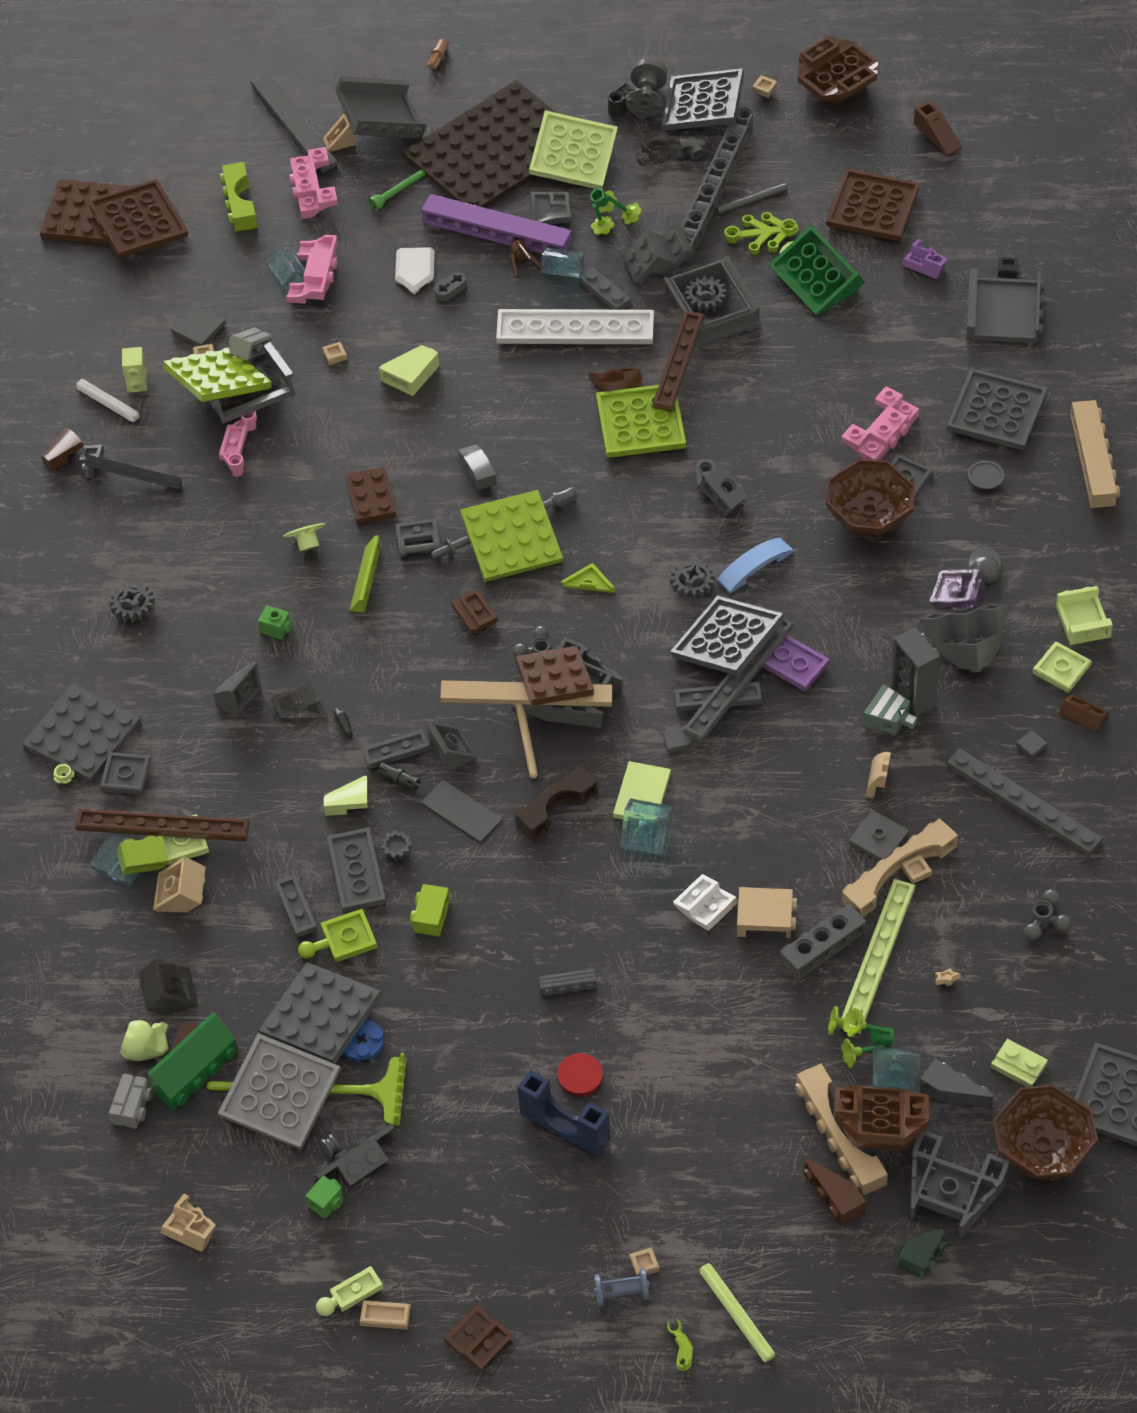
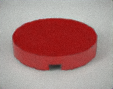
M585 1053L568 1056L561 1062L558 1068V1083L561 1089L575 1097H586L593 1094L603 1081V1069L600 1062L593 1056Z

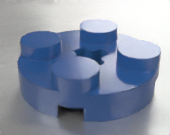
M366 1019L342 1053L343 1056L356 1063L361 1062V1060L369 1059L370 1061L375 1059L384 1047V1035L380 1026ZM360 1037H365V1040L367 1042H361L360 1044H357V1039Z

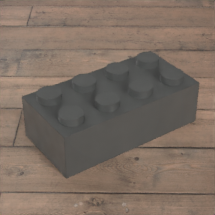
M916 627L894 638L891 689L911 702L910 713L915 717L936 707L940 660L939 651L928 643L925 634L920 633Z

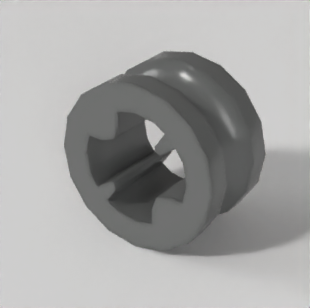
M331 1134L327 1135V1139L320 1140L324 1151L331 1158L335 1152L339 1153L341 1151L339 1143Z

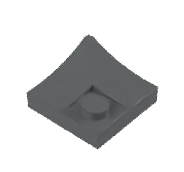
M531 192V217L533 221L549 225L570 223L571 214L568 192Z

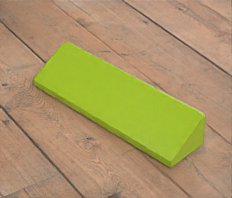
M377 535L366 545L350 606V611L364 613L366 611L381 550L380 539Z

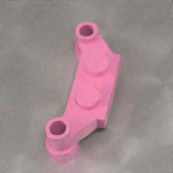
M256 411L241 416L240 420L232 425H227L219 458L225 461L235 477L241 476L244 472V460L241 454L248 431L256 429Z

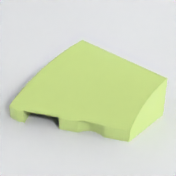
M363 776L324 795L325 816L347 814V809L368 808L367 776Z

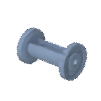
M640 1268L639 1276L601 1281L599 1274L594 1275L596 1287L594 1288V1293L597 1294L599 1307L603 1306L604 1298L642 1293L644 1300H649L648 1286L650 1285L649 1281H647L645 1268ZM608 1285L613 1288L610 1293L605 1291V1287Z

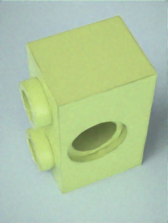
M142 347L122 349V368L127 391H147L148 373Z

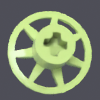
M319 523L299 528L284 534L283 538L296 537L300 551L320 546L316 530L326 526V524Z

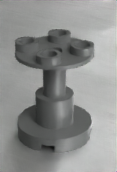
M649 59L639 60L634 63L631 70V81L638 89L629 93L626 98V105L637 118L646 119L662 111L663 100L655 91L661 89L667 82V69L661 62L656 60L655 63L649 62Z

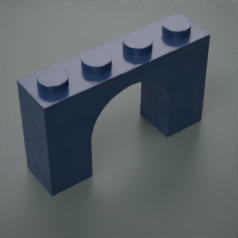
M529 1070L517 1087L520 1115L599 1157L611 1139L609 1112L588 1102L579 1117L569 1113L553 1099L550 1091V1080Z

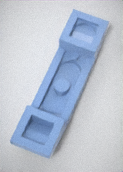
M781 538L763 542L736 559L717 578V582L731 594L746 584V578L774 560L777 563L792 554L793 549Z

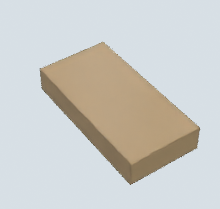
M363 1300L360 1326L408 1330L411 1305Z

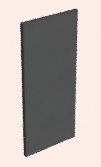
M442 780L421 801V804L480 843L503 820V818L445 780Z

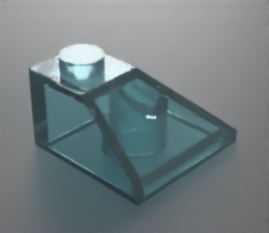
M872 1048L873 1086L906 1089L920 1094V1054L899 1048Z

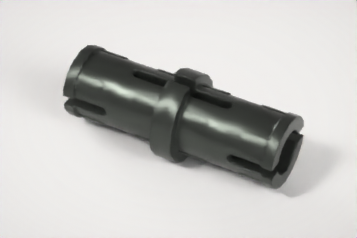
M385 762L379 766L386 771L378 769V775L392 780L394 784H401L413 791H417L420 787L413 783L421 784V779L407 774L404 769H396Z

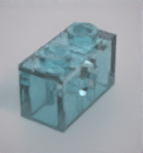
M546 248L542 254L541 273L579 278L583 272L584 252Z

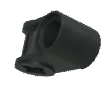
M622 83L608 94V113L610 115L620 116L628 109L626 98L630 92L634 91L628 87V84Z

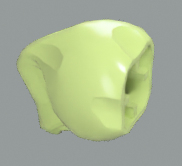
M142 1020L130 1022L120 1053L124 1058L131 1061H143L164 1055L169 1049L166 1038L168 1024L164 1022L154 1023L151 1027Z

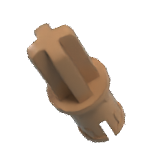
M440 39L435 49L431 51V57L427 62V67L430 70L437 69L440 61L444 59L445 52L449 47L447 40Z

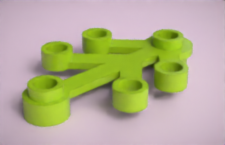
M769 212L761 215V222L754 219L752 215H744L742 225L744 227L753 226L757 229L740 231L736 226H729L725 229V240L733 244L741 238L759 236L748 246V252L751 255H757L760 252L761 245L771 235L778 234L767 243L768 251L775 253L779 250V244L786 237H791L798 233V225L793 219L781 221Z

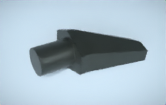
M340 708L334 709V720L347 738H352L353 733L348 715L341 711Z

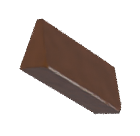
M1073 694L1063 700L1059 711L1060 715L1094 732L1101 727L1109 715L1108 711Z

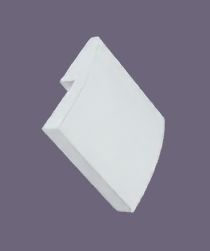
M703 874L673 902L674 906L684 915L707 931L717 924L738 903L735 896L720 889L718 882Z

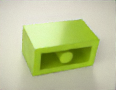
M148 836L143 840L136 841L134 839H127L120 843L117 849L122 875L165 869L169 861L163 837Z
M427 884L422 885L421 892L416 894L415 911L412 910L410 915V923L413 924L414 933L440 937L450 903L449 888Z

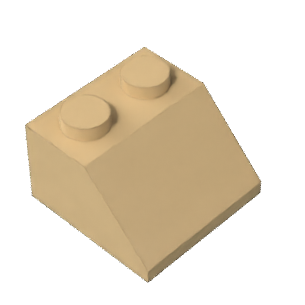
M183 857L159 872L153 910L156 912H189L199 906L203 900L202 892L206 867L187 857Z

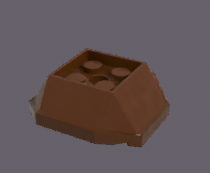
M827 35L800 52L798 82L821 101H829L837 105L877 80L878 61L854 42L835 39V37Z
M862 1085L848 1086L846 1088L835 1087L834 1120L843 1128L853 1147L905 1151L913 1140L928 1128L929 1095L917 1094L914 1091L898 1088Z

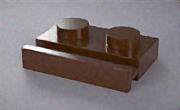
M478 589L460 597L457 601H451L452 608L471 635L476 630L481 631L498 622L496 614Z

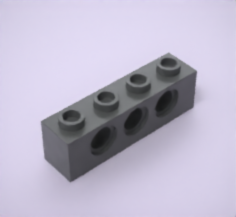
M849 903L843 908L836 909L829 918L819 921L812 930L802 933L795 942L786 944L780 951V964L796 981L800 980L865 934L866 920Z

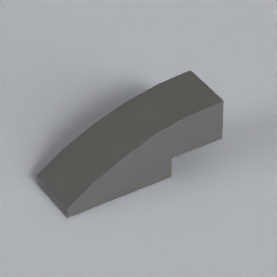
M477 444L458 450L471 481H474L478 490L497 485L496 473L488 458Z

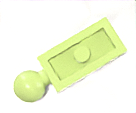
M370 1266L331 1288L330 1294L332 1298L323 1297L319 1299L316 1304V1310L321 1316H330L338 1305L343 1312L382 1290L383 1284Z

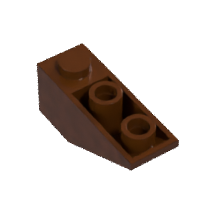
M930 100L914 108L913 124L946 156L962 149V145L944 115Z
M808 1158L805 1160L803 1174L809 1183L812 1182L816 1187L815 1191L819 1199L827 1203L829 1206L828 1211L833 1219H838L840 1224L843 1225L866 1213V1200L854 1183Z

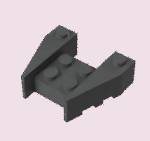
M564 636L557 649L578 646L592 684L612 685V691L621 695L623 693V677L613 669L610 670L606 667L598 656L595 657L589 652L586 646ZM526 704L525 707L526 713L544 721L601 728L603 721V711L598 710V706H532Z
M924 1130L918 1135L913 1148L910 1219L914 1220L919 1206L961 1221L958 1237L962 1238L1002 1192L1009 1174L1010 1161L988 1153L980 1173L939 1159L943 1147V1137Z

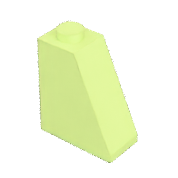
M421 345L379 367L380 379L382 382L414 396L440 366L438 352Z

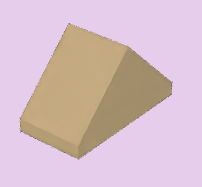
M345 113L323 137V141L330 152L356 145L355 135Z

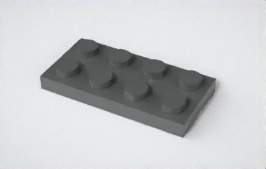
M370 828L327 836L342 911L348 912L386 904Z

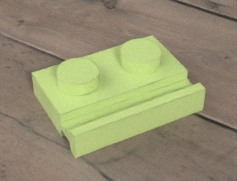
M1007 1039L996 1055L995 1060L992 1061L991 1068L1026 1087H1033V1084L1046 1067L1048 1060Z

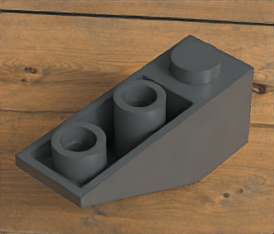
M935 1059L920 1078L919 1090L938 1102L985 1108L993 1106L994 1094L987 1087L979 1086L970 1077L956 1072L945 1062Z

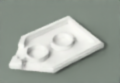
M431 247L398 249L396 253L395 281L408 288L409 292L413 295L420 291L419 289L422 286L431 283L434 280L435 250Z

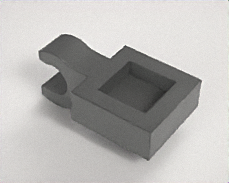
M84 445L79 461L82 465V471H86L85 478H93L95 473L94 468L84 465L86 456L93 455L102 458L105 451L103 445Z

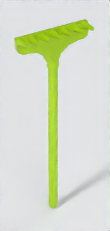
M402 1052L400 1057L390 1059L386 1076L381 1081L365 1085L334 1084L330 1093L372 1096L384 1108L385 1123L400 1126L406 1068L404 1053ZM210 1081L207 1083V1088L209 1090L229 1091L233 1082Z

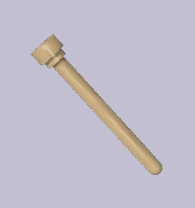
M512 704L516 707L529 776L532 779H536L538 772L524 708L525 704Z

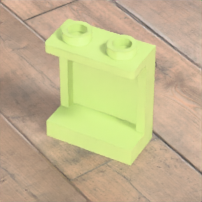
M1098 586L1084 587L1057 594L1056 608L1070 645L1111 638L1113 624L1111 619H1106L1098 598Z

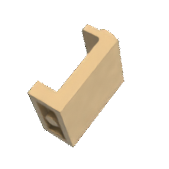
M739 887L737 937H746V930L786 932V938H791V930L795 931L796 917H792V912H796L797 898H792L793 889Z

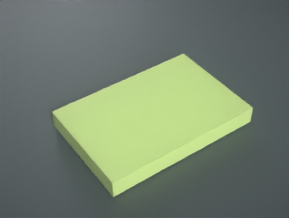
M629 761L613 812V818L656 826L671 769Z

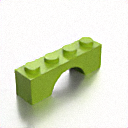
M244 162L222 165L223 173L220 174L221 184L226 185L222 188L224 198L229 199L225 200L227 211H231V213H228L230 225L234 224L235 232L258 228L253 201H247L238 197L244 190L249 188Z

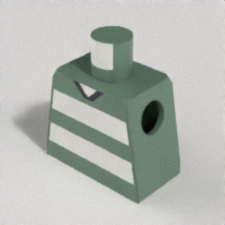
M883 684L864 712L863 725L887 733L897 734L902 725L914 729L918 718L910 714L911 702Z

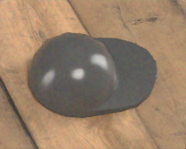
M980 547L971 554L969 574L973 580L978 583L987 584L995 582L1000 577L1001 558L994 549Z

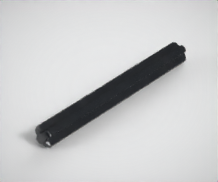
M87 455L84 465L87 467L174 489H180L182 485V478L93 455Z

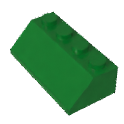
M213 1012L148 1072L154 1095L173 1111L178 1106H182L194 1091L199 1090L204 1082L211 1075H215L220 1067L227 1060H231L238 1051L236 1039L217 1014Z

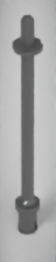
M573 486L559 493L554 492L551 494L550 499L543 502L545 510L552 506L560 508L564 503L578 498V494ZM466 536L454 542L446 539L445 546L431 553L432 558L436 559L447 553H450L452 557L455 556L456 549L470 544L469 537Z

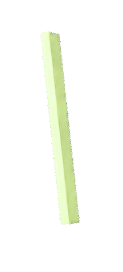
M897 879L893 880L842 1018H845L846 1014L851 1012L853 1008H857L864 1016L863 1021H866L913 896L914 884Z

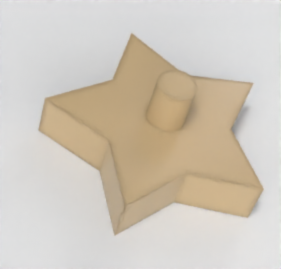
M951 968L944 972H935L937 978L935 980L936 985L946 984V986H952L953 981L961 978L960 973L952 972Z

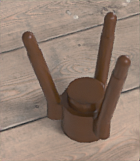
M517 240L511 244L510 249L512 253L509 256L512 260L515 278H518L516 259L524 260L527 258L529 261L532 260L543 273L546 272L522 240Z

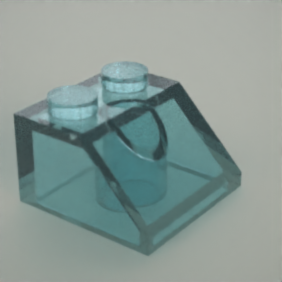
M630 798L624 809L620 848L663 856L671 825L673 806Z

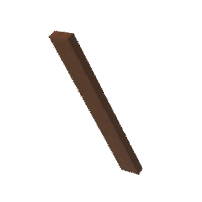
M81 808L78 810L75 823L76 831L247 842L250 827L249 819Z

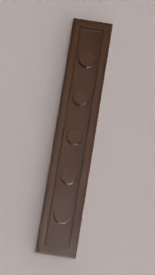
M684 311L652 404L653 408L672 412L704 320V314Z

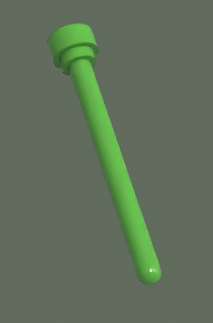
M421 169L382 195H373L368 199L369 206L371 208L377 207L374 209L375 211L383 208L385 201L424 177L425 172Z

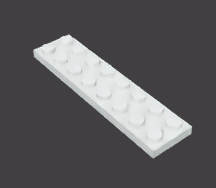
M498 309L496 340L497 344H653L654 310Z

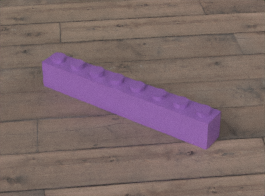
M430 194L421 209L423 223L510 246L513 242L522 240L530 251L560 259L565 258L572 244L571 230Z

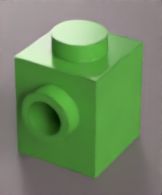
M266 605L258 619L260 633L283 640L286 633H289L292 628V621L290 620L289 612Z
M322 1176L305 1195L307 1206L326 1219L343 1202L341 1185L334 1179L329 1180Z

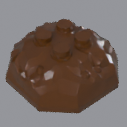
M859 459L828 479L825 505L833 517L852 534L879 536L896 529L913 512L915 485L889 461Z
M1055 1085L1020 1088L993 1120L998 1153L1004 1159L1009 1160L1010 1164L1022 1174L1040 1181L1044 1179L1059 1181L1069 1177L1086 1159L1098 1142L1092 1110Z

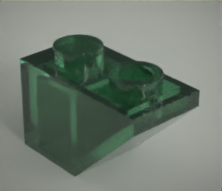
M937 1229L909 1237L898 1257V1268L924 1280L927 1272L932 1273L937 1260H935L937 1253L942 1254L947 1243L944 1240L945 1230Z

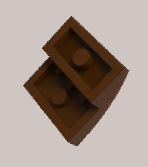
M476 1305L444 1338V1341L470 1364L481 1370L513 1337V1334L497 1319L493 1320L481 1307Z

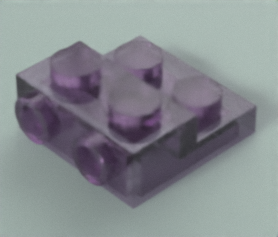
M979 569L940 570L930 604L932 607H952L953 610L969 607V610L972 611L975 606L980 605L979 593L980 590L985 589V579L982 578Z

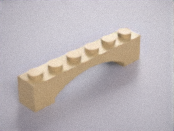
M940 818L934 823H929L921 833L913 835L902 847H897L888 858L880 860L872 870L864 872L853 884H848L842 891V905L846 906L849 903L864 918L876 909L878 892L891 876L901 870V863L920 854L923 859L936 856L940 859L957 847L958 834Z
M822 1063L798 1073L797 1084H795L797 1094L800 1097H804L809 1114L814 1115L817 1119L816 1124L819 1131L827 1136L829 1148L832 1152L836 1151L842 1170H847L850 1175V1182L855 1184L862 1196L886 1186L888 1174L877 1155L871 1157L857 1147H853L834 1120L828 1101V1094L832 1093V1080Z

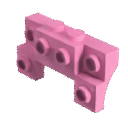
M326 147L308 150V156L290 158L293 173L290 174L291 186L295 185L292 188L294 199L298 198L302 219L313 218L321 210L338 205L335 187L319 189L316 169L329 165Z
M324 235L322 238L313 241H300V250L297 253L298 260L307 261L304 282L289 284L290 289L286 296L287 302L306 304L307 299L324 300L330 283L334 281L333 270L337 268V258H334L338 245L336 235Z
M887 386L875 398V404L883 408L884 411L867 430H864L852 424L841 436V442L855 450L862 459L881 460L891 448L893 449L896 446L899 438L907 434L909 427L919 417V408L903 401L902 394Z

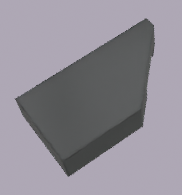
M684 727L663 732L668 753L689 749L693 744L694 739L683 733Z

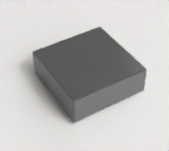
M1031 730L1016 742V747L1032 759L1047 747V742Z

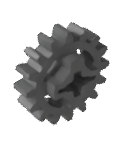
M703 276L701 280L696 277V282L689 281V286L685 287V300L688 305H691L692 310L698 308L699 313L702 310L708 313L709 309L715 312L716 307L722 308V303L726 302L727 289H725V284H720L719 279L714 281L712 276L709 279Z
M692 559L689 560V563L683 560L682 566L675 565V570L671 571L670 585H672V590L677 591V596L684 594L686 600L689 596H692L693 600H696V596L704 598V593L710 594V588L714 589L715 574H713V568H708L707 562L702 565L699 559L696 563H693Z
M132 581L129 586L123 583L122 589L116 587V594L111 593L109 603L112 614L116 615V619L122 617L123 622L131 619V622L134 623L136 618L142 621L143 615L148 617V611L154 610L155 599L153 592L149 590L147 585L142 587L141 582L134 585Z

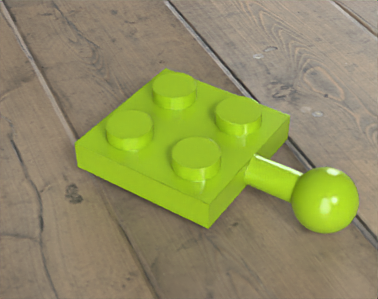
M359 909L322 922L321 928L326 939L315 943L304 941L299 945L298 953L302 958L309 959L315 955L316 951L329 947L336 963L377 948V943L363 909Z

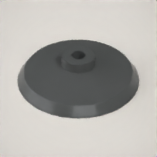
M978 461L969 468L968 478L972 484L979 488L991 489L1002 483L1004 480V470L993 461Z

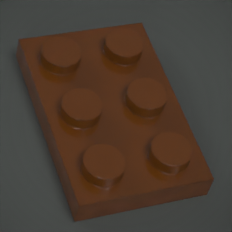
M385 466L346 473L356 524L396 517Z

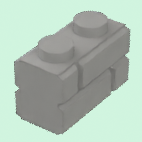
M255 327L232 335L229 340V353L239 356L244 360L265 354L263 345L271 342L272 335L262 332V330Z
M122 1074L109 1111V1118L112 1124L125 1125L126 1127L136 1129L139 1122L145 1119V1104L147 1101H151L153 1095L149 1079Z

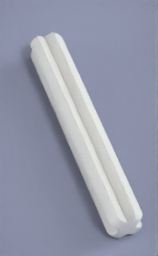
M80 379L76 383L78 390L131 422H136L139 419L138 411L86 380Z

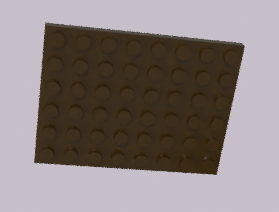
M515 80L404 149L402 157L418 170L422 169L425 172V176L453 200L487 208L536 176L529 174V168L545 110L557 112Z

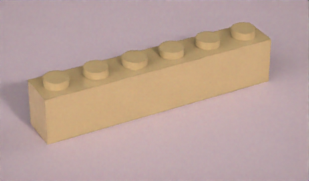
M1096 400L1072 402L1070 416L1091 508L1115 506L1116 498L1120 497L1119 485H1115V469L1112 470L1111 468L1113 460L1112 455L1108 454V438H1104L1105 424L1101 423V408L1097 407Z

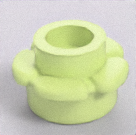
M60 764L54 770V780L57 783L67 784L74 777V771L71 770L69 765Z

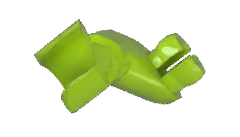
M677 1319L679 1327L676 1331L671 1330L668 1321L667 1328L672 1335H675V1341L679 1346L676 1366L679 1370H688L692 1363L693 1346L686 1334H683L680 1321Z

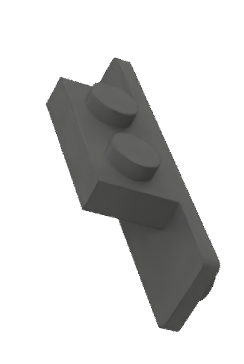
M384 1123L372 1130L374 1133L369 1138L361 1137L353 1143L355 1145L354 1148L349 1151L345 1148L334 1156L336 1160L330 1164L326 1161L316 1167L315 1170L317 1172L312 1177L314 1180L319 1179L337 1167L347 1185L351 1186L388 1161L376 1140L394 1129V1126L392 1124L385 1126Z

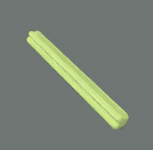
M708 1263L702 1266L700 1274L764 1362L773 1359L774 1351L712 1265Z

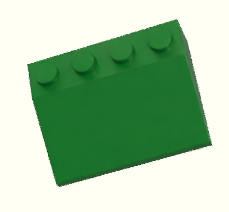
M812 225L769 264L816 316L852 296L865 283L862 277Z

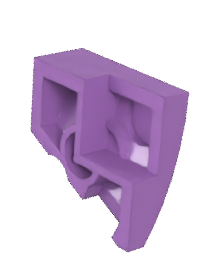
M917 239L912 244L911 250L904 258L902 265L938 279L946 265L947 259L937 254L932 248H923L921 246L922 241Z

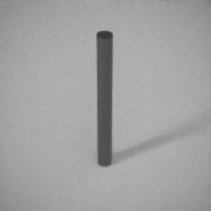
M784 183L716 207V212L719 215L788 190L787 185Z

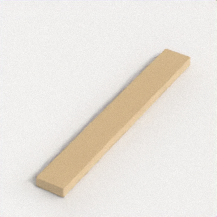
M441 680V702L531 705L523 682ZM592 684L594 687V695L540 705L612 707V685Z

